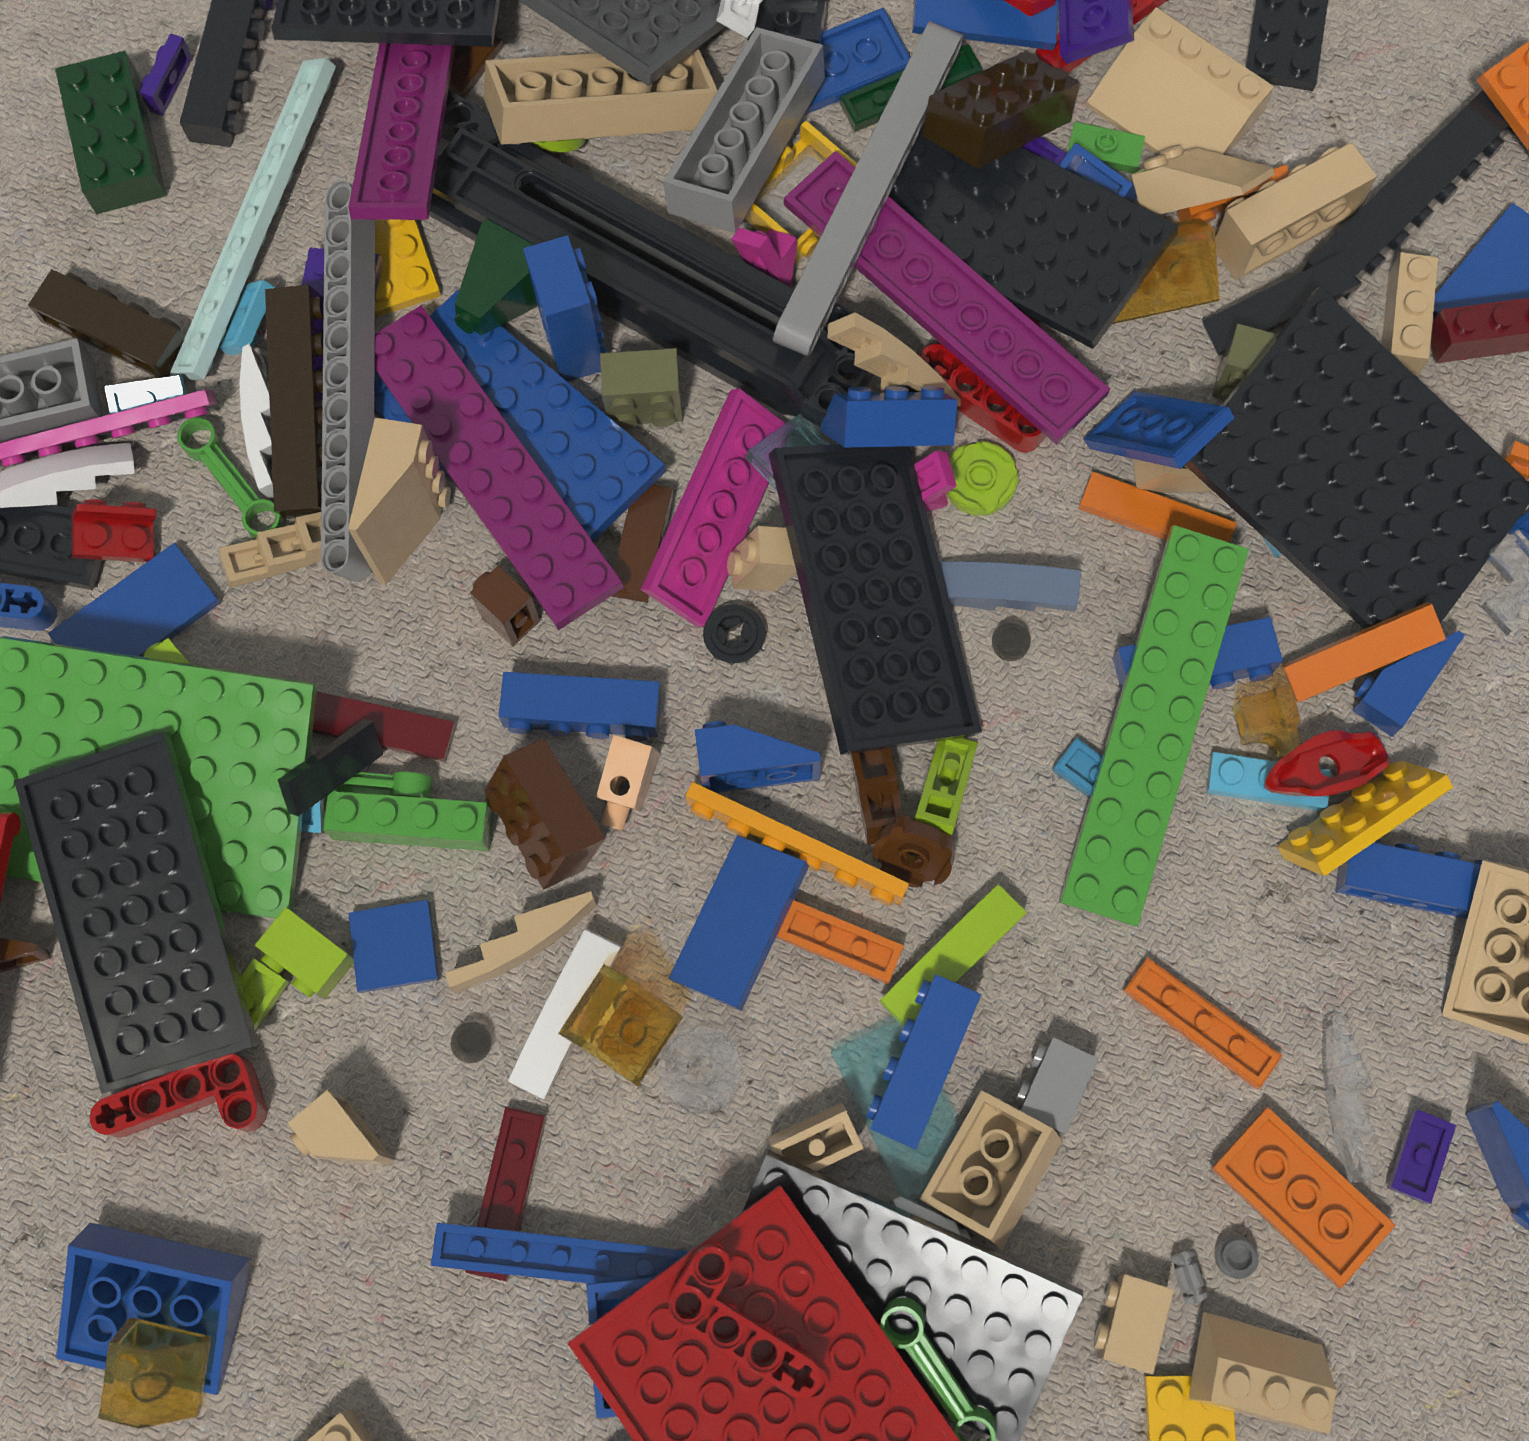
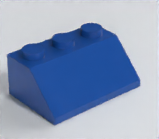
M890 386L885 387V393H871V389L865 387L848 388V393L834 394L826 411L827 415L821 422V432L844 448L954 445L957 399L945 393L943 387L923 386L921 387V392H908V389L905 387Z

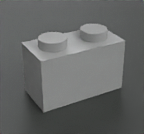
M1055 1037L1048 1041L1047 1046L1040 1043L1030 1063V1066L1036 1068L1030 1083L1023 1080L1013 1103L1020 1106L1018 1110L1053 1128L1059 1137L1064 1136L1068 1131L1099 1058Z

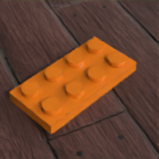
M1268 1107L1260 1112L1210 1168L1337 1288H1342L1396 1226Z

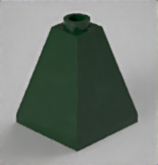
M487 218L481 223L455 302V323L466 333L472 334L476 332L481 336L538 307L523 248L533 246L534 244Z

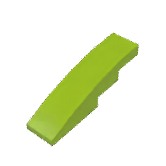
M998 884L928 951L879 1002L903 1027L908 1017L916 1020L922 1005L916 1003L915 1000L924 979L932 982L936 974L958 983L1027 912Z

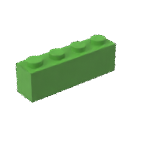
M333 791L327 797L323 830L333 840L489 851L493 811L487 802Z

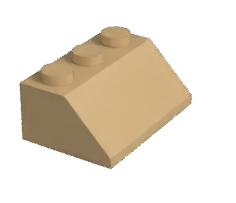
M981 1090L920 1200L946 1218L956 1222L960 1227L965 1228L966 1231L1002 1251L1062 1140L1050 1126Z
M1203 1313L1189 1400L1303 1431L1330 1434L1337 1389L1321 1344L1214 1314Z

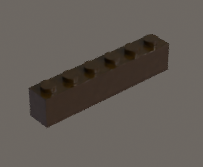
M309 284L265 289L274 512L287 519L321 512L324 297Z

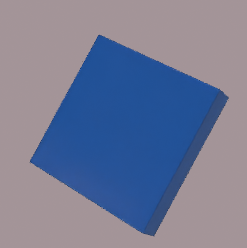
M428 900L348 913L357 992L365 993L439 980L431 907Z

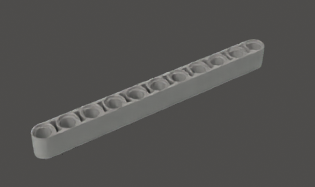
M928 22L777 324L773 342L808 357L812 353L924 125L929 96L941 90L958 55L964 37L963 34L934 22Z
M338 180L329 187L325 196L321 563L323 568L329 573L354 582H360L365 580L372 570L350 534L348 527L374 424L375 220L351 219L348 206L352 184L345 180Z

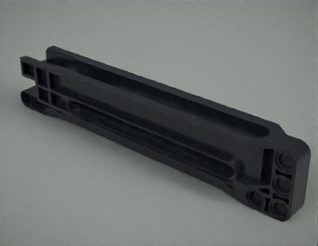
M448 90L441 137L450 143L442 154L438 155L429 213L430 217L473 241H476L481 223L485 218L534 245L568 235L572 249H581L587 270L585 272L588 281H591L597 298L598 311L666 349L676 348L678 356L735 388H740L746 394L784 415L802 417L821 428V422L827 415V410L821 407L822 404L831 402L835 393H848V388L867 387L874 374L854 365V350L827 338L829 323L854 312L836 303L809 357L773 342L777 324L795 289L779 282L528 143L501 144L491 117L475 104ZM461 122H467L466 124H463V125H457V124H459V123H461ZM844 373H852L857 378L845 380L840 376Z

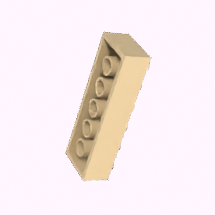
M698 48L649 86L599 53L486 60L484 100L501 144H521L540 141L554 142L567 139H591L593 137L627 136L646 133L659 134L662 132L685 130L694 131L718 91Z

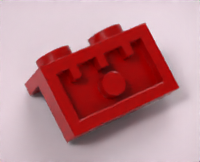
M99 499L84 500L83 504H77L72 512V558L148 562L153 558V522L157 517V509L146 508V504L140 502L123 503L122 506L107 505L106 501Z

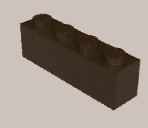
M51 269L28 304L42 323L74 338H78L80 341L157 378L166 377L171 374V369L184 341L180 333L181 328L175 322L165 317H161L158 320L150 316L146 309L134 302H130L128 305L118 301V298L107 289L98 287L95 290L87 286L83 279L70 272L63 275Z

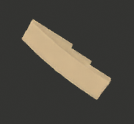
M856 312L828 324L827 338L854 350V365L881 377L882 393H885V387L890 386L905 387L908 389V392H921V387L938 386L943 387L945 393L956 398L957 407L960 406L961 399L943 378L916 352L884 328Z
M321 512L295 517V524L258 532L255 540L218 548V556L229 588L270 578L321 561Z
M592 892L583 893L514 916L518 932L479 944L484 960L445 972L449 988L455 993L464 991L494 979L536 956L567 934L597 906Z

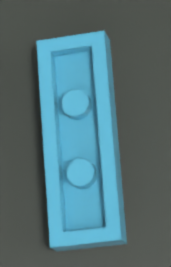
M1213 752L1210 755L1206 793L1321 812L1328 807L1329 796H1291L1272 793L1266 790L1264 782L1270 770L1277 763L1275 761ZM1320 769L1323 775L1331 778V770Z

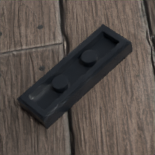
M363 719L278 779L289 814L300 816L383 755L373 721Z

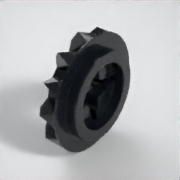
M730 604L718 608L708 617L704 626L703 637L706 649L709 650L716 661L721 660L732 666L735 663H748L752 657L760 653L765 640V629L761 618L755 611L743 605ZM742 625L741 637L745 643L734 640L726 647L728 636L724 629L734 631Z

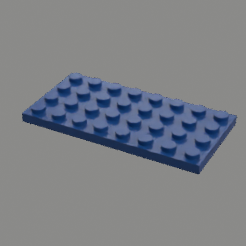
M457 290L430 315V318L594 542L634 501L666 472L665 464L502 326L482 336L476 332L469 334L461 330L455 323V302L459 290ZM374 370V412L382 419L412 423ZM439 462L441 471H444L445 475L452 481L448 473L445 471V469Z

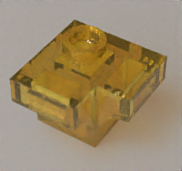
M1291 684L1277 686L1262 694L1240 698L1232 708L1242 746L1254 743L1264 744L1273 750L1277 758H1282L1301 745L1297 726L1301 720Z

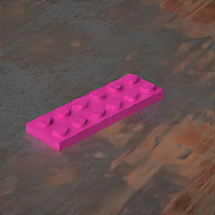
M740 388L731 389L640 589L696 627H704L708 617L711 615L729 574L727 570L728 556L744 540L773 474L768 453L774 448L784 447L792 430L791 427Z

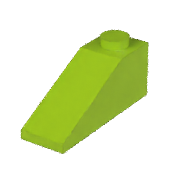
M964 738L937 742L916 812V822L925 823L952 836L978 742Z

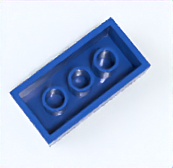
M568 235L523 248L541 321L559 375L569 382L601 372L600 353H607L603 340L605 338L600 324L601 318L597 308V298L591 281H588L585 272L587 270L581 249H572Z

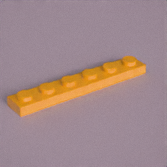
M692 782L685 795L687 805L691 806L690 811L694 815L707 821H711L715 817L727 823L725 828L740 837L747 838L748 834H751L763 840L761 845L782 853L785 850L797 856L798 859L806 861L810 870L818 872L821 867L833 873V879L846 887L854 889L857 884L871 891L869 896L882 904L891 906L892 902L901 905L907 893L909 883L697 783Z

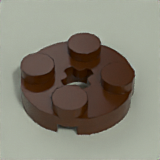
M901 815L894 819V823L885 826L879 832L873 849L874 860L878 858L882 863L880 870L909 883V887H922L923 882L934 880L935 886L944 882L951 873L955 859L953 849L954 838L945 831H939L925 823L916 822L910 816ZM909 852L916 853L917 855L915 857L911 856Z

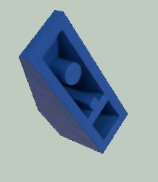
M1457 631L1447 636L1446 640L1420 650L1383 669L1374 680L1367 676L1354 694L1360 700L1352 711L1393 737L1405 725L1465 635Z

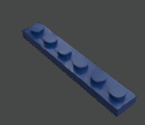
M437 1223L431 1266L590 1284L654 1278L688 1253V1250Z

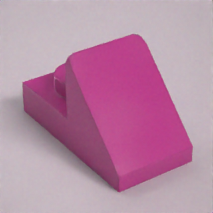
M738 228L731 240L744 262L791 288L797 246L796 237L772 229L764 233L762 231L752 232Z
M936 450L914 464L926 512L948 505L945 494L957 487L947 452Z

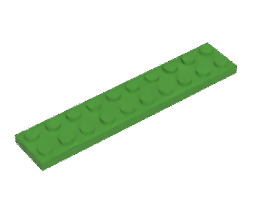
M1173 525L1170 528L1059 903L1138 927L1249 551L1248 548Z

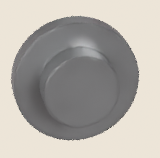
M1230 1236L1223 1239L1217 1246L1215 1253L1218 1268L1230 1278H1246L1255 1271L1258 1265L1259 1258L1256 1247L1249 1239L1242 1236Z

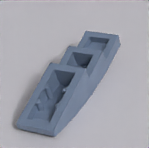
M939 562L950 605L995 611L996 606L1035 611L1036 607L1075 612L1077 609L1082 570L997 562Z

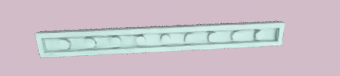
M328 58L302 62L170 373L173 375L182 374L183 380H204L213 366V358L221 340L225 336L226 327L231 315L239 303L244 284L253 271V263L260 247L266 240V232L271 220L280 207L279 201L286 185L292 179L293 168L298 156L305 148L306 137L312 124L318 117V109L323 97L331 86V78L336 65Z

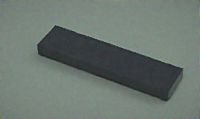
M1342 252L1203 320V326L1218 357L1224 354L1237 324L1270 332L1287 324L1310 293L1318 287H1321L1334 300L1358 289V283Z

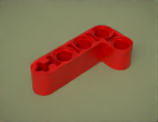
M931 344L922 350L920 357L943 378L961 399L960 406L957 407L958 411L1020 452L1035 450L1045 439V434L942 344ZM961 384H968L972 386L974 390L965 392L960 390L957 386ZM993 404L999 405L1005 411L996 413L991 411L988 406ZM1022 425H1028L1035 430V432L1031 434H1026L1022 432L1018 427Z
M232 1053L168 1073L105 1097L95 1103L89 1117L92 1128L99 1134L122 1138L217 1102L221 1118L226 1125L234 1129L250 1132L257 1130L265 1122L267 1106L252 1063L246 1058ZM232 1063H238L240 1067L238 1078L234 1082L227 1084L224 1079L226 1068ZM198 1077L201 1086L196 1096L188 1098L185 1091L186 1085L191 1079ZM158 1092L161 1097L160 1107L155 1112L149 1113L146 1105L147 1100L152 1094ZM244 1101H249L252 1105L251 1116L248 1120L240 1123L236 1118L237 1108ZM114 1110L123 1113L132 1111L134 1114H123L114 1119L115 1125L109 1124V1119H112L115 1115Z
M713 1243L700 1246L692 1255L670 1292L668 1309L671 1318L678 1325L790 1396L798 1399H807L813 1396L819 1390L822 1382V1373L816 1361L809 1354L718 1298L731 1273L730 1258L727 1252L719 1245ZM708 1253H715L723 1259V1269L714 1277L704 1276L699 1271L700 1259ZM685 1292L694 1293L700 1299L698 1311L688 1316L680 1314L675 1307L677 1298ZM722 1316L732 1317L738 1324L736 1333L729 1339L718 1338L713 1333L714 1323ZM760 1340L770 1341L775 1346L773 1357L765 1363H759L751 1358L752 1346ZM786 1351L790 1353L785 1358L790 1366L801 1370L804 1365H807L806 1371L811 1377L808 1382L800 1380L797 1385H794L792 1374L781 1367ZM780 1367L779 1374H774V1372Z

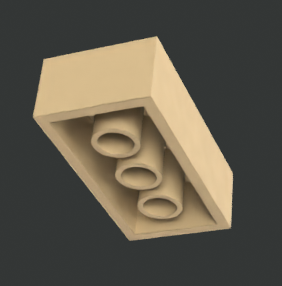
M1352 142L1339 149L1332 147L1325 151L1316 162L1308 166L1301 164L1277 183L1274 180L1264 184L1255 195L1246 200L1241 197L1230 203L1225 209V215L1220 226L1217 228L1218 232L1212 248L1234 279L1238 280L1353 217L1360 210L1377 175Z

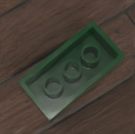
M126 50L55 68L81 190L94 212L99 214L167 196L146 104L140 94L141 83L139 74Z

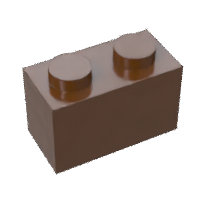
M499 566L491 573L489 571L483 573L473 584V590L470 594L481 618L512 647L540 622L532 597Z

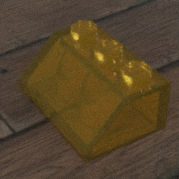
M1201 218L1175 223L1178 225L1177 236L1112 324L1219 301L1215 229Z

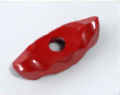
M1332 730L1308 739L1281 758L1268 773L1264 782V788L1272 793L1291 796L1327 797L1337 795L1364 785L1384 770L1391 760L1381 741L1373 732L1347 733L1342 730ZM1321 757H1329L1335 762L1337 773L1334 777H1326L1321 773L1318 765Z

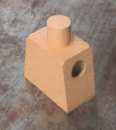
M616 735L613 736L597 791V798L607 802L601 819V825L623 831L629 810L641 812L661 754L655 748ZM624 781H629V791L624 795H619V785Z

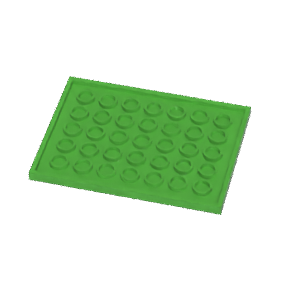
M0 637V813H17L21 820L20 831L13 837L6 877L42 882L14 780L160 732H169L220 910L275 919L285 907L293 912L303 814L295 816L288 813L278 779L310 757L318 683L21 638Z

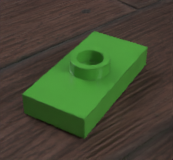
M1074 122L1067 153L1076 142L1110 168L1134 174L1138 171L1145 136Z

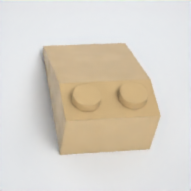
M1176 146L1160 152V156L1144 161V168L1131 176L1139 205L1159 215L1243 195L1274 176L1275 173L1273 167L1200 148L1183 151L1182 146Z

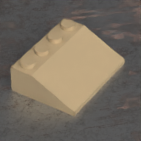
M1156 7L1134 32V41L1125 45L1087 100L1086 106L1123 132L1145 136L1143 145L1158 156H1160V152L1176 146H1182L1183 151L1200 148L1228 155L1265 111L1274 86Z
M375 417L348 530L378 582L387 584L440 520L442 508H447L450 503L451 486L447 485L445 472L441 471L439 458L435 456L432 449V441L428 440L422 425Z
M1483 860L1442 1016L1528 1044L1529 869Z

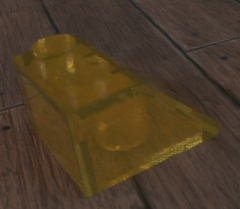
M130 1317L109 1341L98 1419L141 1429L197 1417L201 1410L211 1336Z

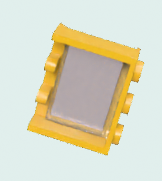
M806 120L801 124L800 140L792 148L786 145L744 218L758 231L766 233L772 229L795 236L797 246L794 265L803 256L808 258L813 254L820 237L784 206V197L834 151H837L855 168L857 166L856 162Z

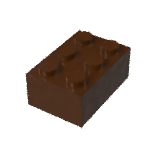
M545 739L503 756L484 790L486 801L490 809L498 813L504 823L509 841L514 846H518L524 856L526 868L531 877L537 879L544 890L582 872L604 842L605 837Z

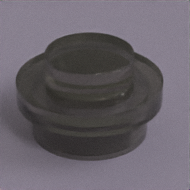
M1006 623L999 626L993 633L991 641L994 653L1005 661H1017L1027 654L1031 643L1027 630L1016 623Z
M464 1023L452 1034L451 1050L455 1057L462 1062L470 1064L480 1062L491 1050V1035L479 1023Z

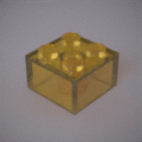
M604 964L558 1034L612 1072L638 1087L683 1016L630 977Z

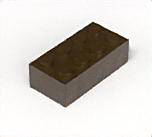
M1024 51L930 95L922 136L978 169L1071 122L1080 82L1068 76L1064 70L1054 68L1039 60L1037 55Z

